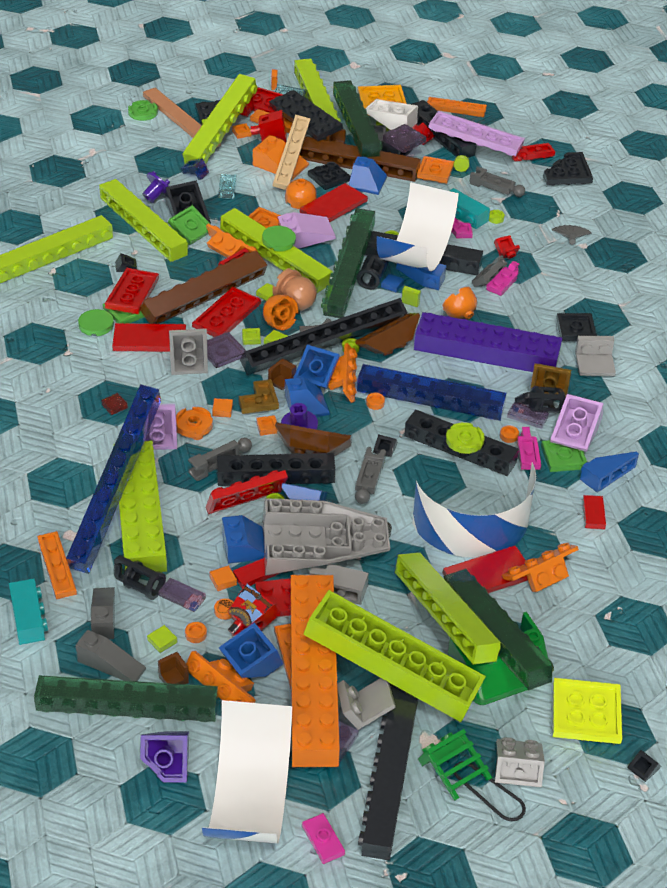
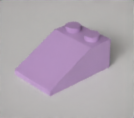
M295 212L278 216L279 226L288 227L295 233L296 242L293 246L298 249L336 239L327 217Z
M567 394L550 442L587 452L599 428L603 416L604 403Z
M175 404L136 405L138 442L152 440L154 450L177 449Z

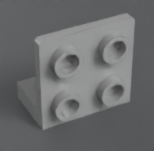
M578 336L575 355L579 375L615 376L616 371L612 358L614 336Z
M382 678L358 692L354 686H349L344 680L337 684L343 714L358 730L395 708L390 684Z
M509 737L497 739L495 783L542 787L545 763L542 744L535 740H525L523 742Z

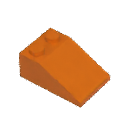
M269 135L253 149V166L276 174L286 143L275 136ZM300 155L291 180L309 166V163Z

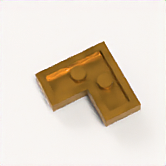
M271 379L254 381L253 388L255 394L239 396L242 414L279 409V402Z

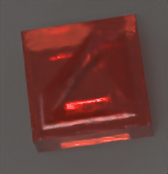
M118 393L101 400L102 406L111 415L128 408L127 402Z

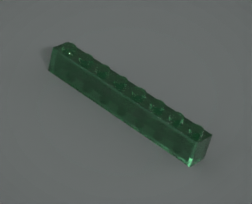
M351 80L333 82V96L360 156H380L382 141L379 140L378 133L375 132L374 124H371L370 116L367 115V110L363 107V101L360 100V95L356 92V86H353Z
M356 208L354 214L350 216V226L346 228V237H343L342 249L338 251V261H335L333 268L334 273L330 274V285L326 286V297L322 298L321 301L324 316L345 317L357 280V274L360 271L374 229L375 211Z
M463 569L444 576V580L501 642L498 656L528 690L552 682V672L554 671L552 661L544 656L540 648L535 646L529 636L519 628L517 622L508 616L506 610H503L498 605L496 599L488 594L486 588L478 583L474 575H471L467 569Z
M39 675L34 702L36 711L216 722L218 686Z

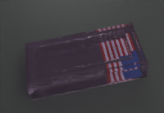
M515 402L507 414V418L540 429L543 428L549 416V413L533 412L529 406L515 404Z
M169 578L159 590L160 597L193 612L206 599L205 593L172 578Z

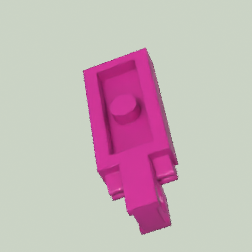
M513 261L509 267L502 268L487 284L486 290L502 296L517 280L519 263Z
M522 427L521 436L517 438L521 470H531L532 462L535 470H540L541 460L537 437L531 436L530 427Z

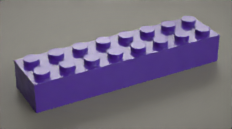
M422 312L415 333L414 350L533 372L535 363L557 367L562 337Z

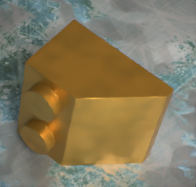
M535 363L531 388L534 386L561 388L566 397L571 370Z

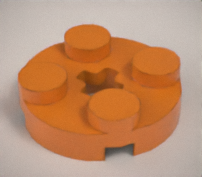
M192 407V410L187 411L185 408L176 415L177 433L185 437L201 440L213 428L211 413L202 407Z

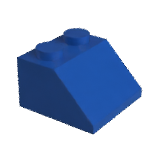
M243 515L222 517V535L228 564L263 559L264 533L262 526Z
M255 623L218 647L241 678L266 677L284 664L277 649Z

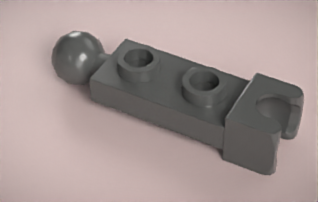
M476 167V173L471 172L469 182L471 185L477 187L484 186L503 194H509L512 191L517 197L525 194L523 185L518 184L515 186V181L488 173L487 169Z
M246 437L238 440V443L233 440L202 456L197 454L189 458L188 462L194 466L189 469L190 475L197 481L207 477L209 472L217 469V456L239 455L240 451L248 452L252 448L251 440Z
M371 447L366 449L355 484V491H357L355 493V500L360 504L367 503L370 500V494L375 493L385 463L386 451L384 449L379 454H373Z

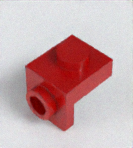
M424 123L416 124L410 129L411 132L416 131V138L422 145H425L435 137Z
M510 235L494 240L496 249L503 258L510 259L515 257L520 249L519 245H514Z

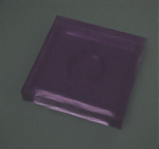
M230 332L207 340V359L215 368L239 360L244 351H246Z

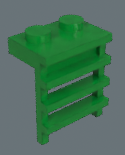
M464 729L454 735L452 732L440 739L441 742L436 745L431 743L422 749L423 754L418 758L422 767L431 762L454 801L460 798L455 789L480 774H483L487 781L492 779L488 772V766L483 764L480 759L481 755L473 748L474 744L468 740ZM465 750L469 751L472 757L449 771L443 772L440 767L441 764ZM474 761L479 767L478 770L451 785L447 777Z

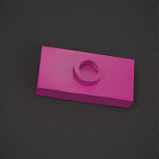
M324 813L302 822V828L323 864L345 855V850Z

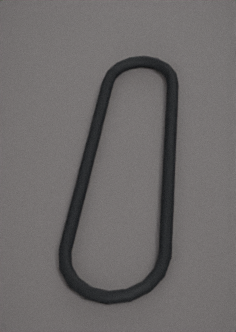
M461 761V762L456 763V764L454 765V767L457 766V765H459L460 763H462V762H464V761ZM473 764L468 765L475 771L478 770ZM457 772L454 773V776L460 781L462 778ZM494 779L489 781L521 804L522 813L518 817L509 818L504 816L468 783L464 784L504 820L518 821L525 815L526 807L524 802L501 784L495 783Z

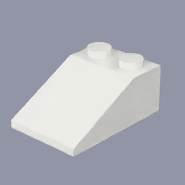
M375 99L365 108V113L390 130L396 131L399 134H406L417 124L418 106Z

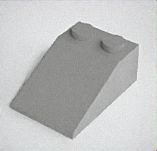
M207 329L170 330L171 375L208 373Z

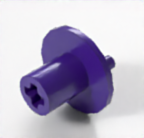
M152 171V173H147V178L151 184L142 195L149 202L154 203L161 193L165 194V187H168L170 181L168 179L163 181L156 175V172Z
M302 403L293 404L290 407V412L284 415L281 420L282 424L318 429L316 416L307 411L306 405Z

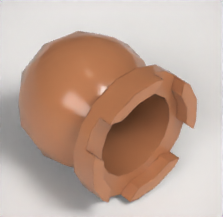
M290 268L278 275L279 281L276 287L273 285V295H287L293 298L297 303L299 311L308 309L316 301L317 290L310 279L303 277L300 272Z

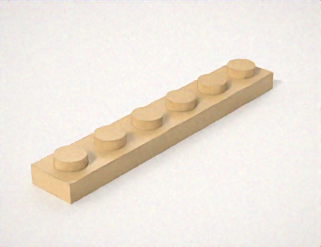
M295 115L273 181V187L286 190L291 182L310 124V118Z

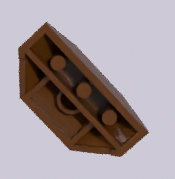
M408 313L355 340V343L375 354L389 355L393 353V349L402 348L413 339L420 314Z
M279 422L275 424L277 434L291 454L334 453V456L352 445L351 435Z

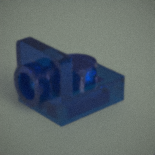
M203 158L189 160L180 168L183 174L195 173L198 180H202L209 173Z

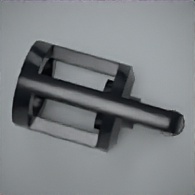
M368 254L361 270L357 274L358 284L369 290L377 288L389 261L380 259L378 254ZM365 273L371 275L368 284L362 280Z
M534 386L530 392L515 397V404L529 405L530 410L533 412L560 413L566 397L561 388ZM553 400L560 401L557 408L554 407Z
M121 555L114 559V577L123 582L126 588H132L144 594L150 600H154L159 596L166 582V575L163 572L154 571L144 566L138 560L133 562ZM122 564L127 566L124 575L122 574ZM141 575L150 578L146 585L138 582ZM157 580L159 581L156 589L154 590L152 589L155 581Z

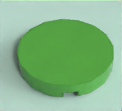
M148 100L135 101L131 106H128V115L134 120H151L158 115V106L154 102L153 104L150 103Z
M271 226L264 230L262 242L267 248H274V251H286L295 245L296 235L288 227Z
M93 309L81 314L78 324L82 333L92 336V334L102 336L112 330L114 321L113 316L109 312Z

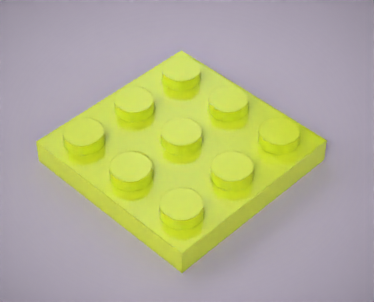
M554 678L553 737L621 744L620 684Z

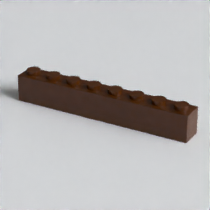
M306 136L300 152V156L306 161L322 164L334 161L338 166L347 169H353V164L358 156L373 159L386 173L387 177L412 182L416 181L417 172L421 164V159L322 139L317 141L312 137Z
M256 250L251 253L247 252L238 259L234 258L225 265L217 266L214 270L205 271L200 276L192 277L183 284H177L168 291L164 290L155 297H148L143 302L141 312L150 324H160L226 293L232 287L237 288L263 276L268 265Z

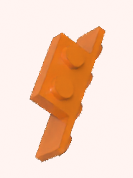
M209 223L206 225L208 234L212 237L207 242V245L219 254L229 257L245 247L250 253L255 250L257 251L255 247L248 246L241 239H236L230 233L221 231L217 226H212Z
M349 343L344 344V355L339 357L328 387L330 390L343 386L344 394L352 403L355 402V394L357 393L355 388V382L357 381V352L354 348H351Z
M569 543L560 544L556 550L545 551L539 558H531L526 560L522 566L509 568L508 572L502 575L503 579L514 581L527 575L531 591L538 592L569 577L563 557L578 551V546L570 545Z
M191 651L186 662L188 672L215 695L225 701L255 703V698L247 693V691H251L254 683L248 678H241L228 660L220 659L209 662L197 651Z

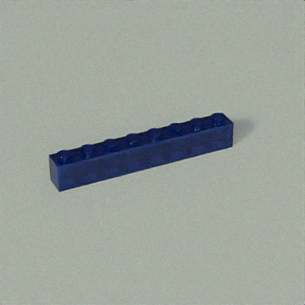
M367 364L362 365L357 379V392L367 394L380 393L387 398L501 421L507 395L505 392Z

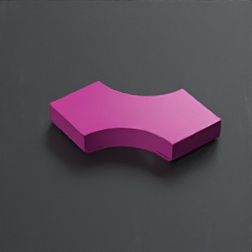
M454 218L451 233L456 238H472L471 224Z

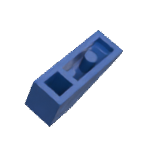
M399 263L396 265L397 270L423 287L439 290L445 280L446 265L438 264L433 271Z
M635 451L597 457L590 462H586L581 468L580 480L595 492H599L634 469L637 465L639 453Z

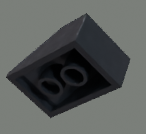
M197 180L165 187V199L172 217L193 205L211 224Z

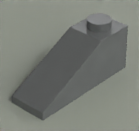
M115 587L93 588L91 629L92 632L108 639H114Z
M87 630L76 644L78 662L135 685L146 670L143 664L108 638Z

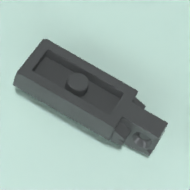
M503 256L497 257L472 280L474 287L488 284L491 281L490 278L496 276L499 273L498 270L507 265Z

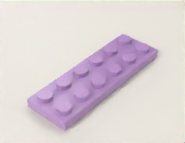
M441 111L436 113L428 127L435 132H442L450 137H458L463 141L476 143L478 146H486L494 151L505 152L510 156L517 155L525 140L523 137Z

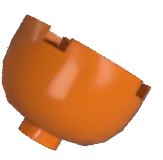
M302 178L290 182L285 190L286 204L290 203L292 208L300 209V207L317 199L314 185Z
M463 287L459 289L460 293L456 296L454 293L451 294L442 306L449 317L468 320L473 317L478 302L471 288Z
M274 295L265 302L263 317L269 326L277 330H286L296 321L294 317L295 313L298 314V306L293 298L287 295Z

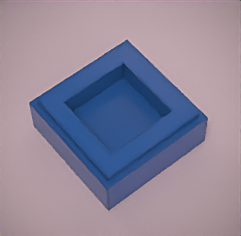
M388 274L381 282V287L397 292L404 284V279Z

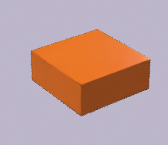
M272 69L271 90H277L278 70Z
M247 123L232 126V132L237 139L252 136L251 129Z
M214 398L212 416L231 418L233 399Z
M275 415L256 418L260 436L277 434Z
M229 565L209 572L210 579L217 591L237 585V579Z

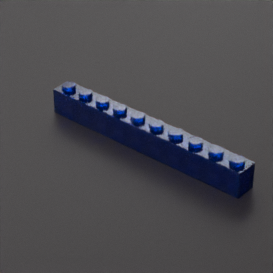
M142 384L138 388L66 557L70 569L87 574L91 571L161 403L159 389Z

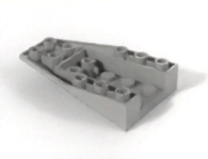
M265 498L263 510L265 575L321 566L390 551L388 524L385 517L327 501Z

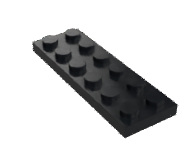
M295 90L288 91L286 94L277 96L269 101L271 108L275 111L282 110L283 116L292 123L295 115L310 118L307 134L317 141L343 129L341 122Z

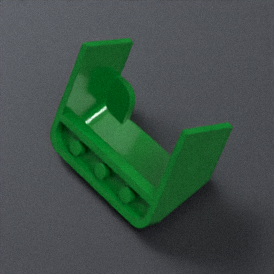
M524 612L522 615L519 632L525 647L499 655L495 662L472 664L451 638L449 639L448 656L486 676L473 699V702L476 704L487 705L549 682L552 671L544 637L527 612Z

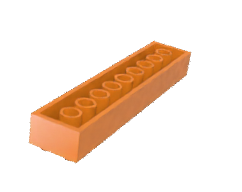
M291 575L292 767H339L336 652L303 635L309 618L328 590L334 592L333 575Z

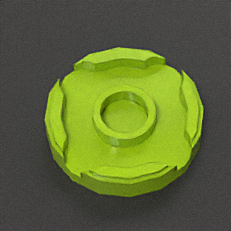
M457 423L447 430L446 443L456 452L474 453L482 448L484 433L478 426L477 428L473 427L471 423Z

